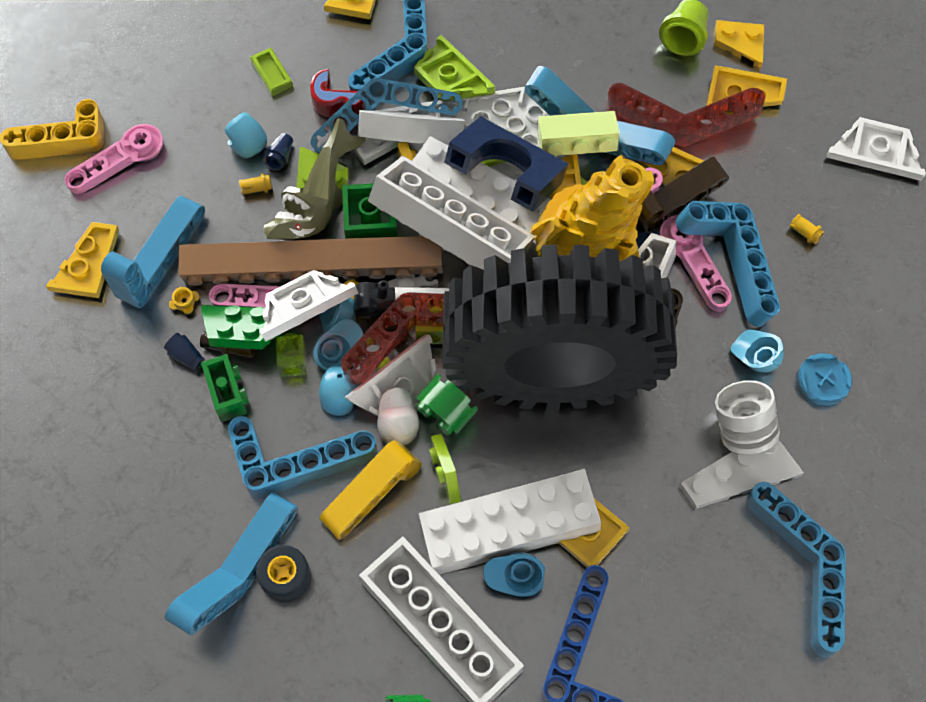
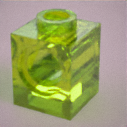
M287 333L276 337L277 368L280 377L307 375L306 344L303 335ZM289 351H297L294 356H286Z

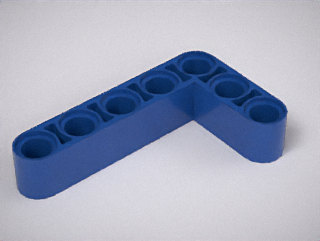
M589 566L582 575L542 689L544 702H576V698L582 695L589 697L591 702H623L617 697L574 681L609 580L607 571L601 566ZM596 576L601 580L602 585L592 587L587 582V578ZM582 602L588 603L592 607L593 612L583 614L578 610L577 605ZM576 629L582 633L583 640L574 642L570 640L567 633L570 630ZM568 657L573 661L574 667L570 670H564L558 665V659ZM554 684L559 685L564 691V696L558 699L551 697L548 693V687Z

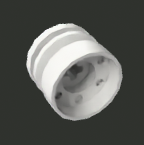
M740 381L724 387L717 394L715 406L723 445L730 451L749 455L761 453L771 448L778 441L780 428L776 414L777 408L773 390L769 386L758 381Z

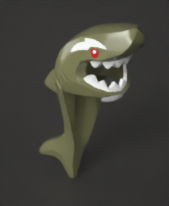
M337 119L327 143L322 148L311 169L302 193L296 187H287L281 193L285 212L280 211L274 219L265 224L264 233L267 239L301 240L318 234L326 227L333 211L343 205L342 190L335 184L337 161L343 154L359 148L366 141V137L351 135L346 129L344 120Z

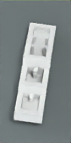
M359 110L358 136L423 144L431 136L449 145V142L464 130L465 121L462 118H438L436 115H418L401 111Z

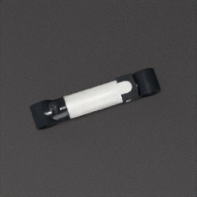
M385 280L380 281L378 284L372 282L359 283L355 285L358 294L354 295L355 315L363 318H372L380 314H416V306L443 307L444 293L449 291V288L389 287V283Z

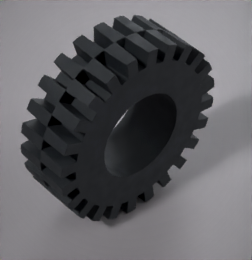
M557 245L542 246V256L532 258L525 248L511 251L510 263L494 255L484 259V270L473 265L463 270V279L453 278L449 283V291L444 293L443 369H446V377L449 381L456 380L457 388L461 391L472 389V396L481 400L493 395V403L503 406L513 400H518L519 408L532 409L537 402L546 403V410H559L560 403L571 402L574 409L587 408V400L593 399L602 406L614 403V394L628 400L638 396L637 388L646 391L656 388L657 380H667L671 376L670 369H675L677 366L675 315L671 283L667 277L661 278L660 269L654 265L644 268L643 259L634 255L619 262L618 250L605 248L596 257H590L589 246L574 245L570 255H558Z

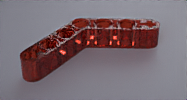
M615 83L608 90L607 104L609 110L615 111L616 115L638 126L667 132L674 137L675 145L684 147L757 118L762 112L765 95L758 88H749L690 113L683 114L623 83ZM642 107L646 110L639 112L636 111L635 108ZM729 110L734 112L735 114L727 115L724 111ZM664 118L667 120V122L661 123L658 122L656 119ZM709 120L712 123L707 125L702 123L701 121ZM686 129L689 133L682 134L678 130Z
M415 292L401 294L343 357L341 366L345 379L351 384L363 383L414 326L443 327V310L439 313H432L430 309L433 307L443 309L444 294ZM406 306H413L415 308L412 312L403 311V308ZM390 325L398 327L393 332L385 331V328ZM370 345H378L380 347L375 352L366 350Z

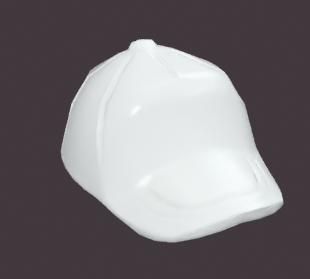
M391 388L381 396L377 427L380 438L386 444L396 440L407 445L417 435L419 429L418 414L415 411L411 395L405 388Z

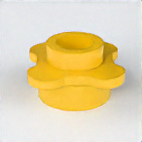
M178 287L172 294L169 307L171 310L178 309L183 311L184 314H191L194 311L193 306L200 296L197 291H191L186 287Z

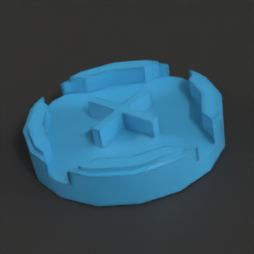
M819 353L811 355L801 364L797 372V385L807 400L817 405L831 406L838 404L846 398L852 387V374L849 367L844 362L842 363L838 360L836 356Z

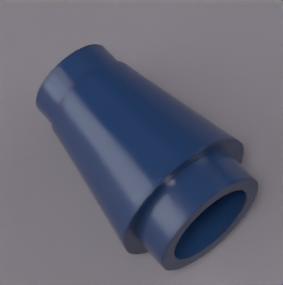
M281 133L264 151L263 161L269 168L280 170L286 166L293 144V138L289 134Z
M175 333L164 346L168 356L192 368L194 371L201 366V362L205 361V358L201 356L200 352L186 335Z

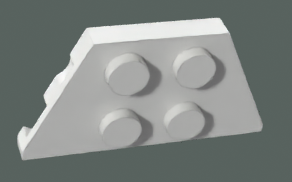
M861 117L853 124L850 130H847L835 146L829 149L826 158L920 181L923 180L926 174L925 169H921L919 165V153L913 145L910 129Z
M312 270L267 293L265 298L266 308L263 311L265 324L264 328H261L260 331L265 342L358 294L357 288L354 283L350 282L348 285H344L336 277L325 276L321 272Z
M425 334L346 395V400L378 416L379 403L383 393L391 388L401 387L408 390L415 407L418 404L415 398L434 378L436 372L435 359H432L430 343H432L431 336Z

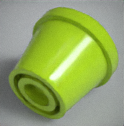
M684 0L672 14L663 20L659 29V38L669 51L678 55L691 56L699 53L704 48L708 38L706 28L709 12L706 6L697 0Z

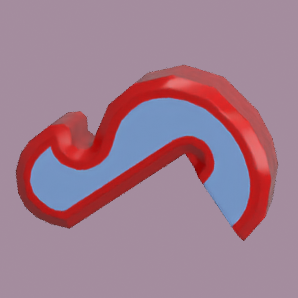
M329 69L321 70L315 74L310 84L313 108L318 114L325 117H332L358 92L330 89L331 78ZM358 99L352 103L354 113L359 114V110H365L364 101Z

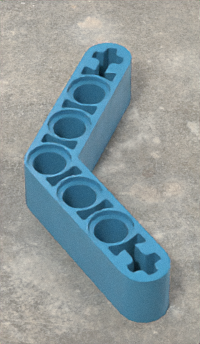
M403 0L405 38L354 71L348 78L349 90L359 91L373 78L398 81L414 70V66L419 60L424 58V54L427 51L425 0ZM374 82L370 86V93L374 97L384 90V86L379 82Z
M537 67L525 86L526 94L550 116L595 112L547 67ZM617 121L619 129L617 151L604 153L616 156L622 155L625 158L654 165H663L675 145V139L672 135L661 130Z
M373 78L312 135L311 146L316 152H321L324 146H317L319 141L317 136H325L329 132L325 130L327 126H329L332 132L334 120L337 117H343L347 120L348 126L346 129L350 132L359 123V114L354 113L352 110V103L358 99L364 101L366 111H372L380 102L448 115L458 113L463 106V101L455 92ZM374 82H379L384 86V93L380 97H374L370 93V86ZM398 87H405L409 92V97L404 102L398 101L394 96V92ZM424 91H428L433 95V102L429 106H423L419 101V96ZM437 93L442 94L440 99L449 100L450 96H453L454 101L458 102L457 107H453L452 111H449L447 105L439 104L440 109H435L438 102Z
M759 482L748 495L747 506L757 517L812 563L811 648L820 657H830L838 652L845 642V548L769 482ZM761 495H762V496H764L766 499H764L763 501H761V500H759V497H761ZM774 504L776 507L771 511L769 508ZM778 513L787 514L790 522L782 521ZM802 531L810 534L812 537L811 542L802 538ZM823 551L831 552L835 561L826 559ZM823 578L832 581L834 590L825 587ZM822 607L830 608L834 614V618L831 619L826 617L822 611ZM827 635V641H823V638Z
M272 492L265 499L222 566L179 595L167 609L165 620L192 636L239 601L256 577L257 564L261 556L270 548L276 547L293 521L298 506Z

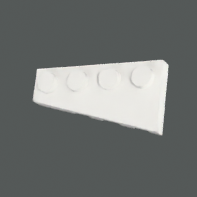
M778 439L771 448L761 453L749 455L738 454L732 451L680 483L679 487L693 507L698 509L727 500L729 497L738 494L749 493L759 482H769L775 485L783 480L801 477L804 472Z

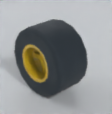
M278 545L270 548L261 556L257 564L256 576L259 585L270 598L277 601H291L298 598L306 591L310 583L311 571L305 556L292 546Z

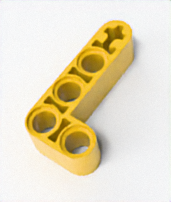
M84 99L76 105L75 121L10 127L0 134V142L9 157L14 160L96 152L104 145V119L97 103L92 99Z
M396 440L391 441L323 511L319 520L338 540L345 538L400 480L407 481L412 478L422 467V462L404 444Z

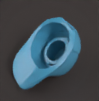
M515 552L510 556L490 559L483 568V577L486 584L496 591L515 596H532L544 586L545 566L536 556L526 552Z

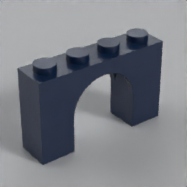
M482 116L449 142L444 160L445 164L465 175L480 162L489 159L503 160L515 165L523 174L517 178L510 200L532 212L562 184L569 164Z

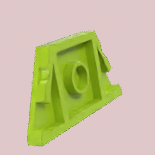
M442 35L437 37V44L433 49L429 48L425 52L424 58L419 60L414 66L415 75L427 87L455 92L461 99L495 93V85ZM437 93L438 98L440 99L442 94Z

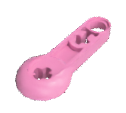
M139 124L131 127L120 141H117L70 170L65 176L66 186L74 194H83L130 164L153 159L160 153L163 147V137L160 130L149 124ZM141 139L145 141L142 145L138 142ZM100 165L103 169L98 171L96 167ZM86 172H89L92 177L89 178ZM75 178H84V181L81 185H71L72 181Z
M678 215L669 217L660 227V236L676 240V255L679 256L706 305L715 312L724 311L732 300V294L703 246V235L686 234L685 238L682 235L677 236L676 234L679 229L676 226V218ZM703 273H704L706 276H708V275L711 276V278H710L709 281H708L707 278H704V279L701 278V276H702ZM720 293L725 297L726 302L724 304H717L713 301L712 295Z
M217 284L210 290L209 298L215 306L235 305L239 307L266 308V294L280 286ZM227 292L229 294L226 301H215L219 293ZM251 294L252 298H249L248 302L245 303L243 299Z

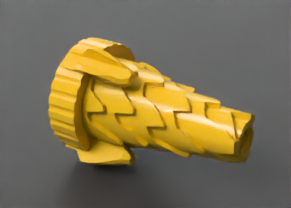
M620 155L612 162L606 172H595L585 185L576 184L573 187H566L561 192H557L547 203L537 223L531 227V233L534 234V240L537 244L535 249L538 255L542 256V246L557 245L558 255H570L574 245L589 246L590 257H596L605 248L618 250L619 262L631 255L640 258L638 246L636 245V238L638 237L636 225L642 210V202L648 196L654 183L652 171H646L640 164L625 159L624 156Z

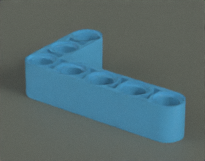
M179 196L133 261L116 252L108 253L102 262L101 272L114 296L132 306L142 308L178 257L179 245H186L205 215V207L184 196Z
M692 201L676 218L677 228L682 233L688 235H716L724 237L745 316L751 325L763 327L779 313L780 304L752 210L743 203Z
M239 416L232 419L228 426L229 436L243 482L249 494L254 498H264L272 492L279 493L369 463L377 455L374 435L364 430L265 462L257 433L250 419ZM242 429L249 430L244 436H236ZM362 443L371 445L366 451L357 449ZM335 452H343L345 454L339 460L331 458ZM249 453L257 454L252 461H244V457ZM311 460L318 462L314 468H305V464ZM283 469L291 470L289 476L284 478L278 477L279 472ZM256 478L264 479L260 486H251Z

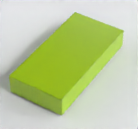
M271 47L250 56L252 65L271 96L294 87L293 81Z

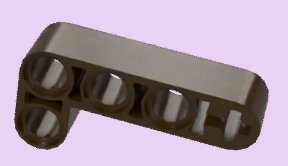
M711 157L655 193H652L650 190L648 196L642 202V210L638 221L646 232H650L661 226L669 217L681 213L692 201H700L722 187L730 177L717 159Z

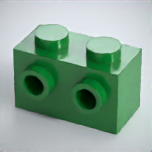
M227 354L201 362L214 408L220 421L224 422L247 414L244 404L249 403L245 388L239 389L237 381L242 378L237 364L232 365Z

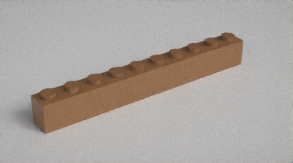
M423 236L179 245L178 275L188 285L194 286L211 281L214 284H228V281L250 284L254 283V280L277 283L280 282V279H291L293 281L312 270L321 272L325 276L343 277L346 280H356L359 276L382 279L385 278V275L409 278L411 274L435 277L437 273H443V248Z

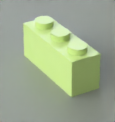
M615 111L538 117L539 146L554 156L617 151L619 129Z

